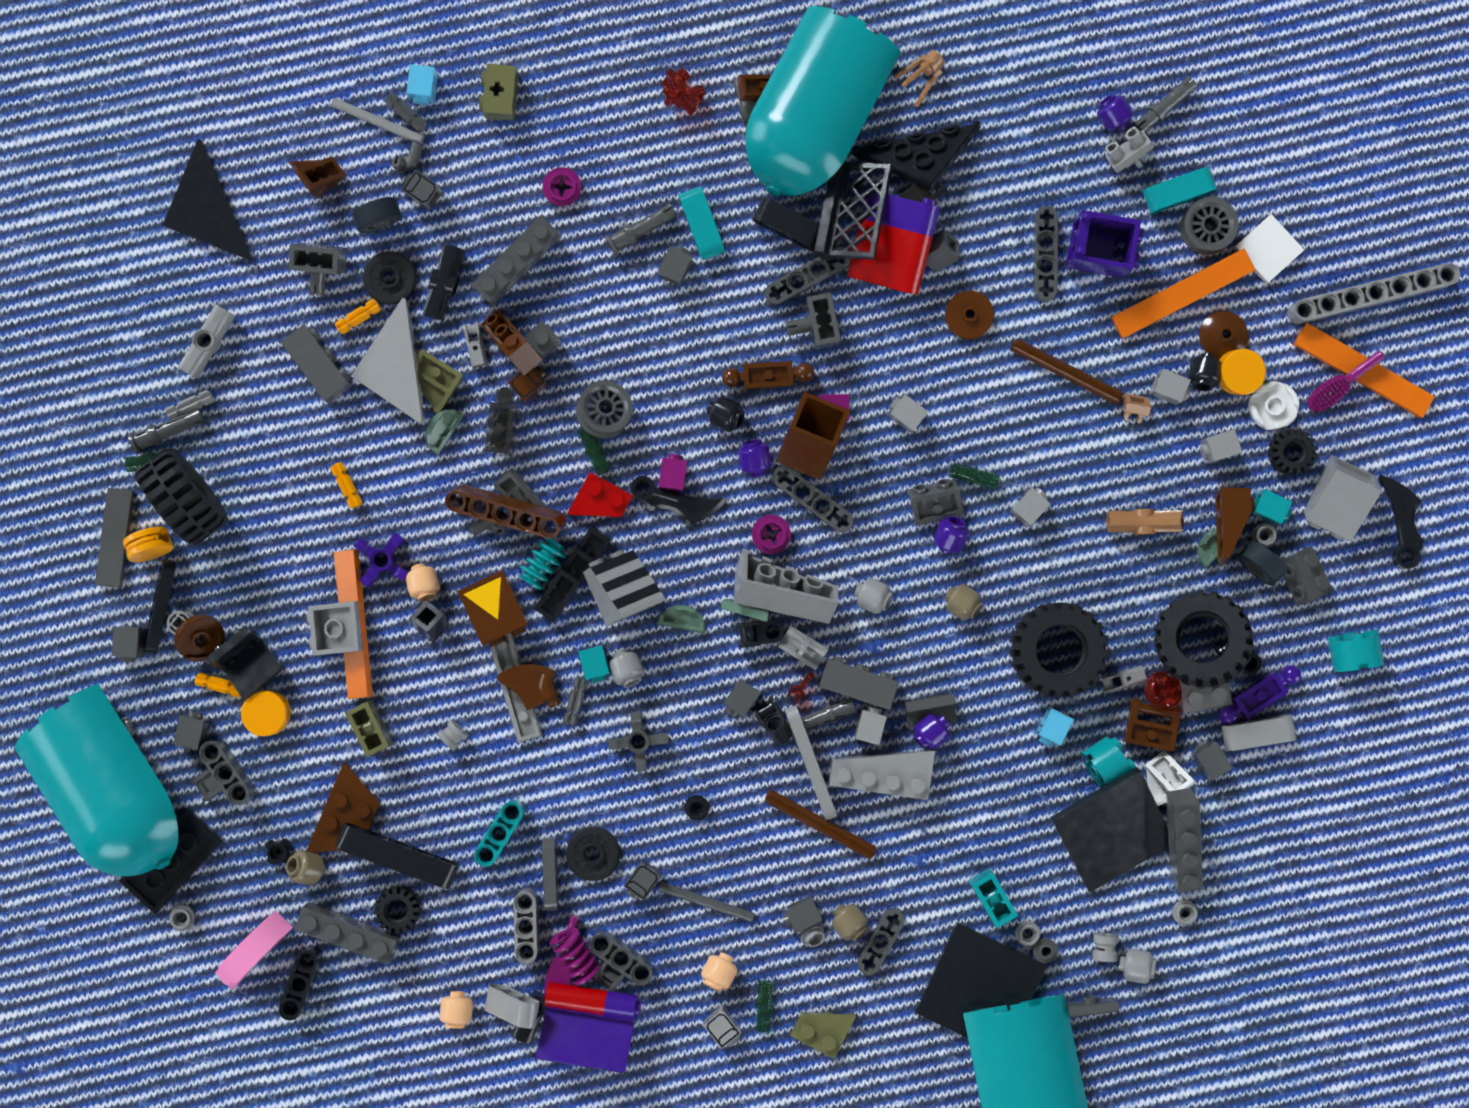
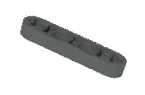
M1051 206L1041 207L1034 217L1033 292L1038 301L1045 303L1055 297L1058 284V214ZM1044 212H1048V216L1052 217V219L1047 224V230L1039 231L1045 225L1044 219H1040ZM1049 236L1052 239V246L1047 249L1041 247L1039 243L1040 237ZM1040 261H1050L1052 270L1049 273L1042 272L1039 269ZM1039 277H1052V280L1049 279L1047 281V289L1052 291L1047 297L1044 296L1043 292H1039V289H1042L1044 286V279L1039 280Z
M836 247L835 251H842L845 248ZM817 257L770 283L765 289L766 301L774 306L781 305L845 270L849 266L851 259L844 258V264L842 265L840 262L832 264L834 270L830 271L829 264L825 260H821L820 257ZM815 264H821L825 267L826 272L823 276L816 277L813 275L811 269ZM793 276H800L804 279V285L801 288L796 289L791 286L790 280ZM785 281L787 289L791 294L788 295L785 290L780 293V299L770 298L772 294L771 289L775 288V290L779 291L784 288L782 282Z
M780 466L774 470L772 480L776 487L832 529L844 533L852 527L853 517L847 510L791 468ZM787 471L789 473L788 479L792 482L794 478L799 480L793 486L791 492L787 490L790 484L785 481L782 483L778 482V472L784 473ZM800 485H805L810 490V495L805 499H800L796 495V488ZM826 500L830 506L829 511L824 514L817 512L815 508L816 502ZM834 507L839 510L835 513L836 515L848 517L846 520L848 523L847 527L841 526L839 528L837 526L838 521L834 517L831 518V521L826 519L832 513Z

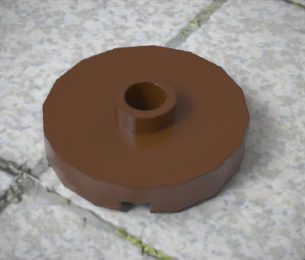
M973 290L962 291L954 295L948 302L944 313L945 323L949 331L964 340H973L983 336L991 327L994 319L993 306L989 299L982 293ZM966 311H972L974 317L971 319L967 318L965 315Z
M204 614L192 616L185 620L177 628L174 636V644L180 655L188 661L195 662L208 660L207 657L213 653L214 649L225 642V630L220 622L213 616Z

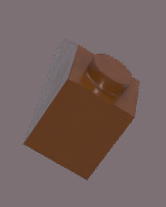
M1220 487L1215 494L1218 565L1223 566L1230 558L1247 520L1254 510L1255 499L1251 497V488Z

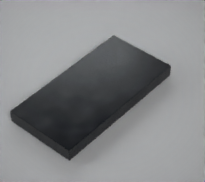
M189 807L185 808L176 818L178 844L170 860L171 863L160 870L156 868L136 876H123L119 880L154 914H157L224 841L220 835Z

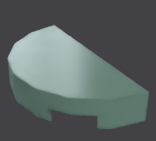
M454 409L443 410L430 420L426 429L425 439L428 447L436 455H439L465 414Z
M1216 528L1205 533L1198 544V560L1204 569L1218 558Z
M731 599L722 600L721 609L765 622L768 620V610L734 603Z
M674 605L667 608L657 621V625L705 633V623L702 616L694 608L687 605Z

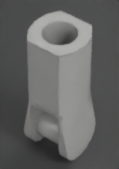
M475 322V325L471 326L464 324L463 330L472 368L487 366L488 361L479 322ZM470 335H478L479 340L470 341Z
M1140 665L1101 677L1099 680L1103 682L1105 688L1103 693L1106 694L1146 682L1147 677L1143 666ZM1118 677L1120 685L1114 687L1112 678Z

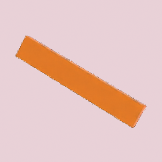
M1244 248L1112 316L1111 320L1121 339H1124L1254 272L1256 269Z
M1309 323L1304 324L1293 343L1295 347L1344 375H1347L1368 359V357ZM1376 364L1355 380L1418 418L1424 417L1435 398L1432 394L1380 364Z
M359 550L334 552L338 603L358 601L363 651L344 652L348 699L373 697L362 582H360Z

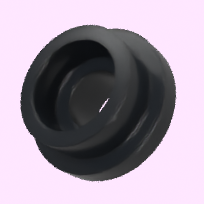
M693 795L685 803V813L693 820H701L708 814L709 803L703 796ZM694 803H699L702 806L699 812H695L692 809Z

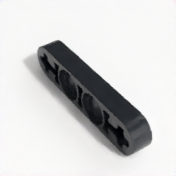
M163 559L161 562L143 645V653L157 654L175 574L176 561Z

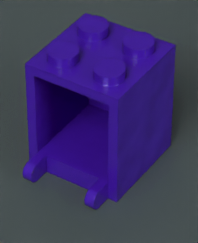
M1082 210L1073 220L1065 268L1124 278L1133 270V267L1136 268L1138 265L1139 253L1136 252L1137 243H1141L1144 229L1140 228L1141 220ZM1115 240L1124 242L1121 262L1112 261Z

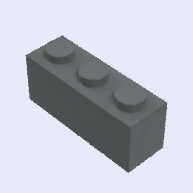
M302 325L280 343L322 399L330 404L353 387L349 381L352 377L343 366L339 368L334 360L337 357L329 347L324 348L320 343L323 338L314 327L310 329L306 325Z
M835 655L833 660L827 658L819 681V687L887 710L891 709L899 684L898 681L894 680L895 675L884 671L877 675L870 672L871 667L857 663L856 667L847 665V659Z

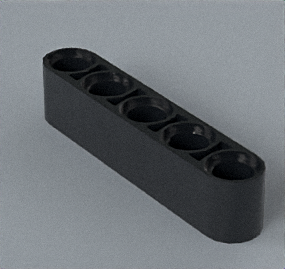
M346 822L335 845L337 849L445 889H450L459 864L444 857Z

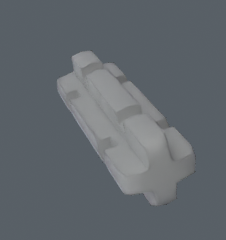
M205 390L200 392L199 396L194 395L178 402L177 406L171 405L165 409L169 419H174L197 408L200 409L202 405L207 406L213 403L214 398L210 391Z

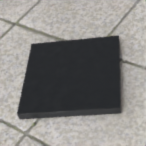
M1138 767L1050 817L1089 893L1169 847L1168 827Z
M956 921L919 1000L915 1013L968 1038L963 1013L1007 1005L1009 1010V1005L1032 1000L1047 965Z

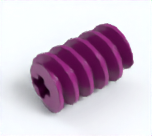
M569 928L556 934L551 939L550 945L558 943L554 952L560 953L563 951L559 960L561 962L568 960L564 968L566 970L573 968L569 976L571 978L578 976L574 984L579 986L590 980L597 973L600 964L594 960V954L589 952V946L584 944V938L579 936L580 931L577 928Z

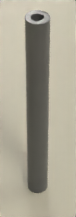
M662 881L658 890L749 922L753 921L755 915L753 912Z

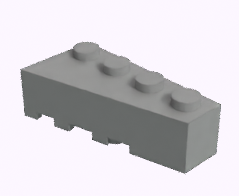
M743 548L735 568L734 603L817 622L830 623L838 605V586L809 574L803 577L794 568L786 566L785 569L771 564L772 559L764 556L762 559L750 555L752 551Z
M928 749L926 751H903L831 758L828 784L829 786L928 800L935 750Z

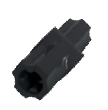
M444 244L437 269L433 270L430 277V291L422 313L424 316L444 321L450 299L455 295L458 288V274L465 256V250Z

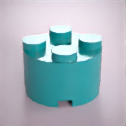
M1378 629L1363 631V633H1357V631L1348 632L1342 635L1327 637L1332 667L1335 672L1360 670V668H1374L1385 665Z
M1104 737L1081 752V757L1086 756L1088 759L1084 763L1086 768L1100 787L1109 784L1136 768L1134 762L1130 758L1126 759L1121 752L1123 747L1116 737L1113 739Z

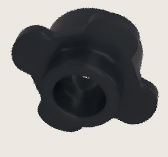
M288 839L276 842L269 840L266 843L267 861L269 864L273 865L282 861L287 863L291 857V854H289L291 843Z

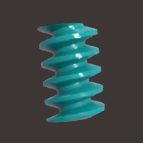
M545 538L547 543L538 542L537 544L541 551L532 550L531 552L535 559L526 558L525 560L529 567L521 565L520 569L523 575L517 574L539 590L543 589L539 582L540 580L544 582L549 581L545 573H555L551 565H561L557 557H567L563 551L566 548L553 538Z

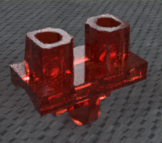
M683 67L676 71L669 69L661 83L665 88L662 92L667 96L664 105L671 107L674 104L678 109L683 107L691 116L696 112L706 91L700 85H696L692 89L688 87L686 83L689 82L690 76Z

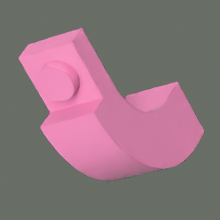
M275 910L231 952L215 973L219 976L222 983L228 985L233 990L259 961L284 939L293 927Z

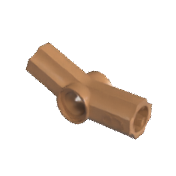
M1135 509L1134 511H1108L1106 528L1107 533H1134L1135 535H1153L1156 532L1179 533L1183 532L1184 515L1182 510L1156 511V509Z

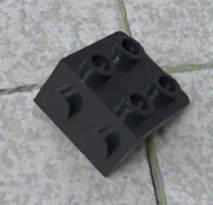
M246 625L235 631L230 639L224 644L217 646L213 653L207 657L212 665L225 672L240 696L244 699L250 698L282 671V665L261 635Z

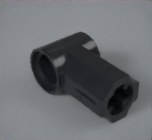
M533 991L528 995L538 999L542 1003V1008L538 1009L535 1028L527 1029L515 1026L511 1036L520 1042L531 1044L546 1010L545 995L542 991Z

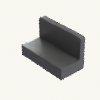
M949 693L904 701L908 729L910 731L914 730V726L928 714H933L936 717L942 715L949 724L956 723L955 694Z

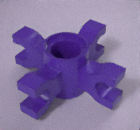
M394 533L384 549H376L364 539H359L354 547L370 557L369 562L371 565L360 582L367 587H372L382 571H389L400 580L405 581L409 571L396 563L394 555L405 541V538ZM382 553L388 556V563L384 567L379 566L377 562L378 556Z

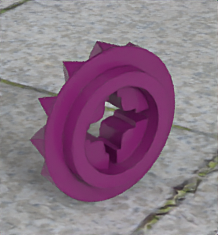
M565 167L551 170L545 176L542 185L546 199L551 204L559 207L572 205L573 202L579 199L582 190L579 176L573 170ZM562 178H564L565 185L570 188L569 190H564V194L561 197L559 189H555V187L559 186Z
M777 515L761 517L752 529L753 543L760 551L767 554H776L783 551L791 539V530L788 523ZM767 524L773 531L781 529L775 536L776 545L771 539H761L767 534Z

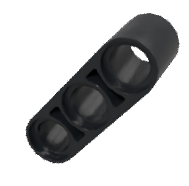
M763 197L752 220L773 233L809 251L815 252L820 224L770 198Z
M315 946L307 947L295 959L279 1005V1014L285 1020H295L307 1007L323 961L321 950ZM305 954H310L313 956V965H309L305 962ZM296 979H304L306 988L298 987ZM289 1001L296 1003L298 1007L297 1012H292L288 1008Z

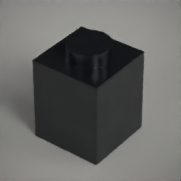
M426 600L409 618L415 630L433 643L450 625L444 613Z

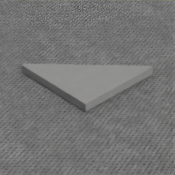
M402 298L351 377L424 425L426 421L425 417H423V399L421 385L418 381L417 355L414 351L413 326L408 308L410 304L409 301Z

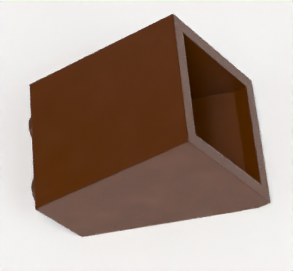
M804 392L775 462L821 480L837 447L850 410Z

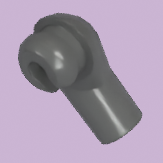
M412 142L409 154L404 157H395L392 160V167L400 173L416 168L424 146L420 143Z
M481 519L469 525V529L474 536L484 530L495 532V535H502L506 531L505 526Z

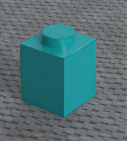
M1267 489L1260 490L1255 498V507L1251 514L1273 525H1281L1283 522H1287L1292 513V509H1290L1292 501Z
M604 645L578 651L585 680L592 679V683L607 680L606 675L611 672Z

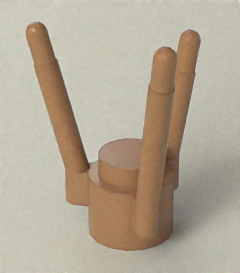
M931 50L927 55L923 54L918 60L894 75V78L897 79L915 67H920L902 83L901 86L904 88L922 72L927 76L932 74V77L914 104L916 108L919 107L935 80L942 74L940 68L945 65L943 57L935 50Z

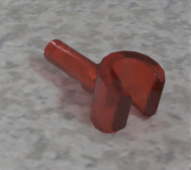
M810 671L801 683L792 686L786 698L791 693H795L798 698L794 704L799 703L804 695L803 690L814 677V673Z

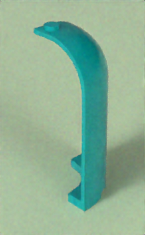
M808 6L750 115L746 129L748 161L755 176L766 187V191L773 196L805 194L821 186L838 171L847 158L901 54L898 47L884 34L879 32L876 35L865 27L866 22L852 15L845 18L836 15L835 9Z
M99 684L92 685L69 696V702L60 708L51 707L37 718L39 723L32 730L28 728L23 732L14 748L80 856L94 868L115 876H136L156 868L160 870L168 866L178 844V825L174 808L160 780Z
M1065 994L1019 1002L1020 1004L1009 1005V1010L1007 1005L963 1013L982 1108H1088Z

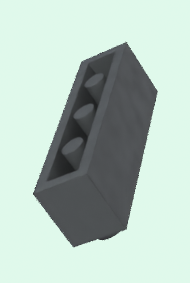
M540 215L471 285L493 307L561 239L559 232Z
M1191 788L1166 791L1170 877L1178 893L1202 890L1200 803Z
M311 902L302 907L294 929L300 933L385 964H389L394 959L402 937L399 934L389 933L385 929Z

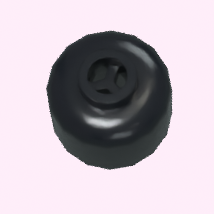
M1202 353L1201 356H1196L1191 360L1188 379H1191L1190 383L1196 390L1211 391L1212 388L1219 385L1222 363L1214 354Z
M723 396L717 398L715 402L711 401L707 408L710 424L726 432L739 429L745 417L741 403Z

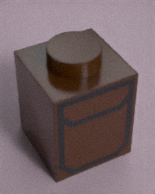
M538 365L525 376L519 372L508 381V384L527 404L548 386V383L544 380L548 376Z

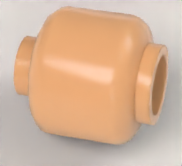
M425 564L412 566L411 571L405 577L410 597L417 599L419 602L434 599L440 590L436 570L433 567L425 566Z
M722 952L719 956H709L701 972V976L704 979L703 984L719 992L722 989H729L738 971L736 965L732 963L734 958Z
M450 991V996H445L441 999L440 1021L445 1023L447 1028H465V1024L470 1023L472 1020L473 1000L465 997V992Z

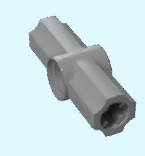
M215 304L202 328L194 333L192 344L178 368L198 379L211 356L220 349L221 340L236 316ZM210 336V345L203 347V339Z

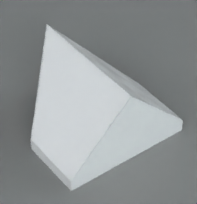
M1165 750L1145 765L1147 785L1157 806L1167 803L1166 791L1187 789L1195 784V781Z

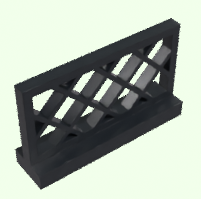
M843 163L838 171L828 179L814 250L821 260L831 261L832 258L876 259L893 169L891 164ZM850 170L861 171L863 175L851 184L848 180ZM877 171H884L883 179L875 185L870 177ZM868 180L872 188L861 196L856 188ZM854 191L859 198L847 207L844 204V199ZM877 192L880 196L879 202L870 208L865 200ZM863 203L868 211L856 219L851 211ZM849 214L854 222L842 230L839 226L840 220ZM873 215L876 219L875 225L865 231L861 223ZM859 226L864 234L854 242H851L847 234ZM845 237L850 245L842 251H835L836 243ZM868 238L871 242L870 251L859 252L856 247Z

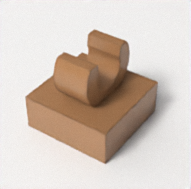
M1124 394L1122 401L1124 420L1128 421L1131 414H1137L1136 420L1140 424L1143 421V416L1149 417L1151 410L1149 398Z

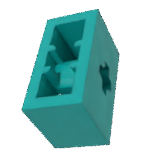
M990 869L968 880L996 928L1018 917L999 881Z

